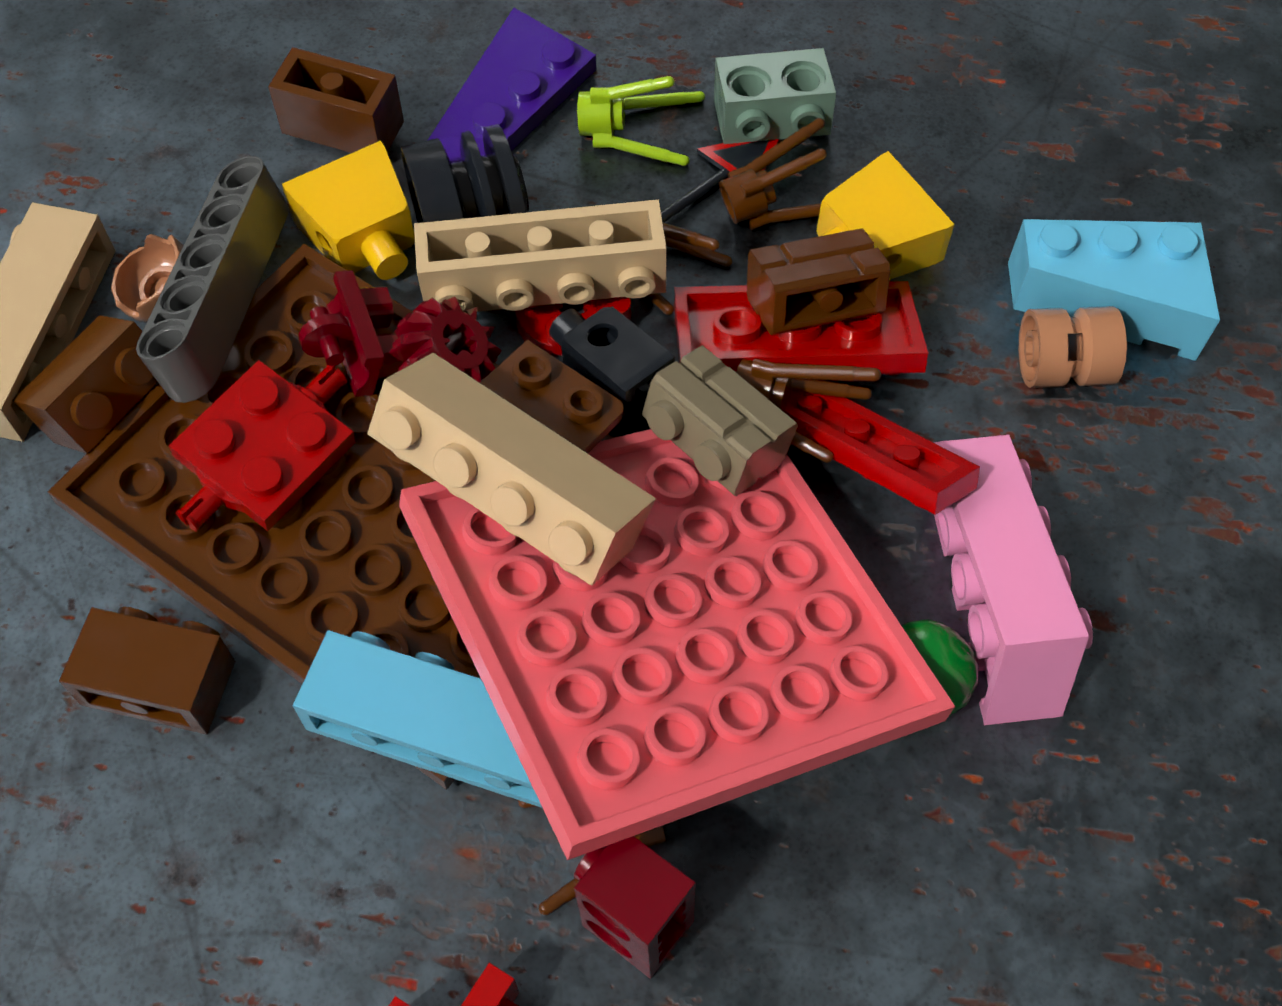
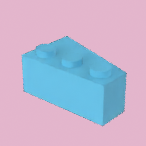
M1023 219L1008 261L1013 309L1026 312L1028 309L1063 308L1072 317L1074 312L1080 307L1114 306L1119 309L1123 317L1127 342L1141 345L1143 339L1179 348L1177 356L1194 361L1197 360L1220 321L1201 223Z

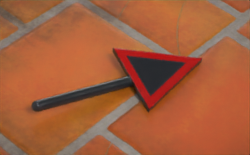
M780 139L732 144L720 143L698 148L697 153L721 170L661 211L662 222L665 223L718 186L720 181L729 178L728 172L746 166L779 143Z

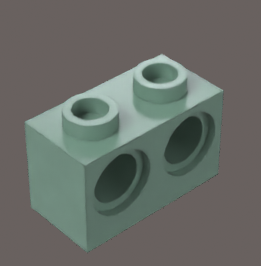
M824 48L715 58L714 104L723 144L786 139L817 118H822L825 121V126L812 136L831 135L836 90Z

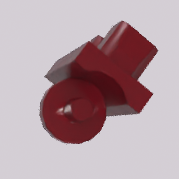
M353 270L335 271L333 280L338 291L335 298L326 307L318 306L310 311L311 320L302 326L299 332V341L302 350L307 355L315 358H325L329 366H336L343 362L355 397L371 396L374 393L378 378L389 377L397 373L399 367L404 363L389 354L393 347V342L398 338L395 333L376 335L375 332L376 328L390 327L394 314L393 302L387 287L359 288Z

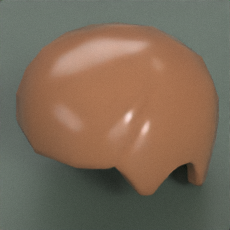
M154 234L147 235L144 247H139L130 252L115 268L111 290L116 306L129 317L139 322L147 323L184 245L172 234L168 239Z

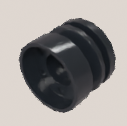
M496 124L483 128L485 151L483 156L480 155L473 134L470 131L461 132V161L451 163L446 149L438 138L401 146L404 172L417 223L526 213L529 211L528 195L522 170L517 157L510 150L502 127Z

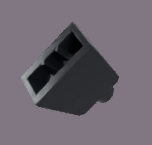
M603 307L587 319L575 309H568L562 312L553 321L549 334L561 346L563 363L619 399L623 404L622 420L608 434L615 438L651 429L647 420L642 416L651 380L657 372L674 363L675 357L614 307Z

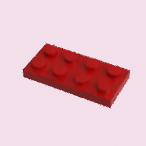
M908 281L889 282L886 309L883 313L776 335L769 334L761 321L760 314L757 315L748 301L747 285L674 287V313L679 363L683 356L703 345L735 372L743 359L753 361L755 358L773 363L877 368L884 375L926 372L928 350Z

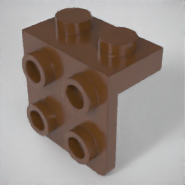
M526 340L480 382V384L587 454L622 420L623 404L619 399L529 340Z

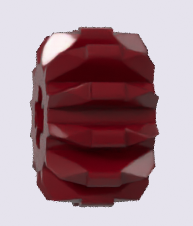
M455 296L448 300L445 299L441 303L432 297L428 301L421 302L413 310V313H408L398 323V328L394 331L398 338L393 342V347L389 354L404 362L399 367L398 371L429 354L435 353L480 383L496 369L493 364L498 360V356L502 351L488 341L495 327L481 326L476 320L478 307L467 309L463 312Z

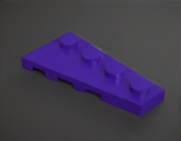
M514 7L428 140L438 138L446 149L451 163L461 161V132L470 131L473 134L480 155L483 156L485 155L483 128L498 124L502 127L512 151L596 71V54Z

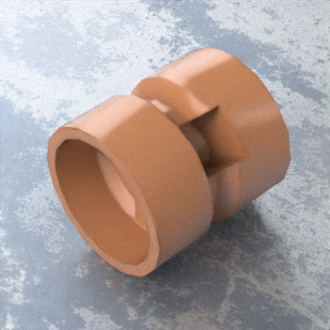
M1114 306L1080 307L1074 312L1072 317L1063 308L1028 309L1021 321L1018 346L1019 365L1025 385L1029 388L1063 387L1067 385L1071 377L1079 386H1102L1118 383L1123 375L1127 351L1126 329L1119 309Z

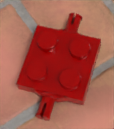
M258 360L168 445L173 457L196 474L203 486L180 510L176 511V515L185 525H189L190 529L197 532L199 527L224 505L227 508L244 512L269 531L356 443L354 431L331 415L324 406L343 385L347 384L345 375L338 368L335 370V366L326 365L304 388L286 381Z

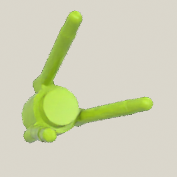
M671 76L647 79L613 87H591L590 91H579L577 117L580 136H593V148H614L655 160L686 166L689 164L688 156L613 136L614 130H624L625 110L702 102L705 99V94L702 91L634 96L672 87L675 81Z

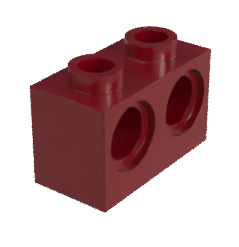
M634 836L586 853L575 870L574 878L579 882L574 887L583 927L651 979L694 922L695 882Z

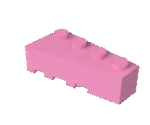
M1010 435L934 442L980 466L977 489L934 515L943 555L944 557L953 556L951 576L952 593L957 611L969 610L968 629L971 643L968 644L975 652V660L979 666V671H985L988 688L986 696L981 698L979 702L984 726L1063 717L1084 651L1092 645L1093 630L1087 610L1083 607L1078 608L1072 594L1069 564L1063 555H1057L1050 538L1051 524L1048 512L1044 506H1037L1031 491L1032 478L1030 467L1025 459L1018 458Z

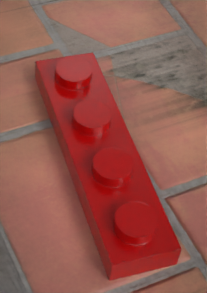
M790 391L784 413L797 423V432L830 450L834 454L833 459L856 471L864 478L874 481L909 500L915 506L936 515L977 489L980 466L847 398Z

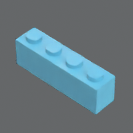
M330 630L327 631L292 705L306 730L542 808L480 677L477 678L455 671L454 666L450 662L431 653L418 652L415 657L392 651L386 642L368 633L356 631L352 633L351 637Z

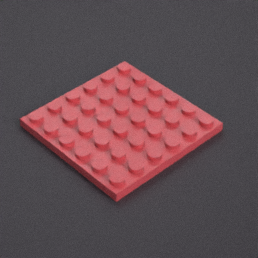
M651 429L600 441L588 454L655 497L656 500L633 549L592 586L578 576L565 571L557 562L520 537L506 531L501 524L464 499L454 496L439 482L434 481L401 489L399 507L567 860L945 722L955 708V705L788 455H786L785 460H783L778 468L762 479L758 478L755 484L735 497L718 481H710L702 476L697 470L693 459L671 440L660 439Z

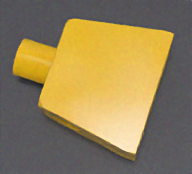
M381 141L282 183L295 225L326 258L347 271L353 270L354 273L371 266L378 278L382 280L393 279L406 269L408 258L403 250L412 247L415 243V234L407 201L385 146Z
M887 151L824 197L821 202L816 231L819 237L863 228L874 242V248L878 247L889 261L891 270L890 280L943 261L955 224L894 156Z

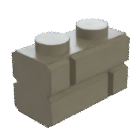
M703 345L683 356L680 363L675 361L655 374L651 380L642 416L647 420L649 427L656 436L663 440H671L693 459L697 470L702 476L710 481H718L735 497L755 484L758 478L762 479L781 465L783 460H785L798 427L793 419L730 367H727Z

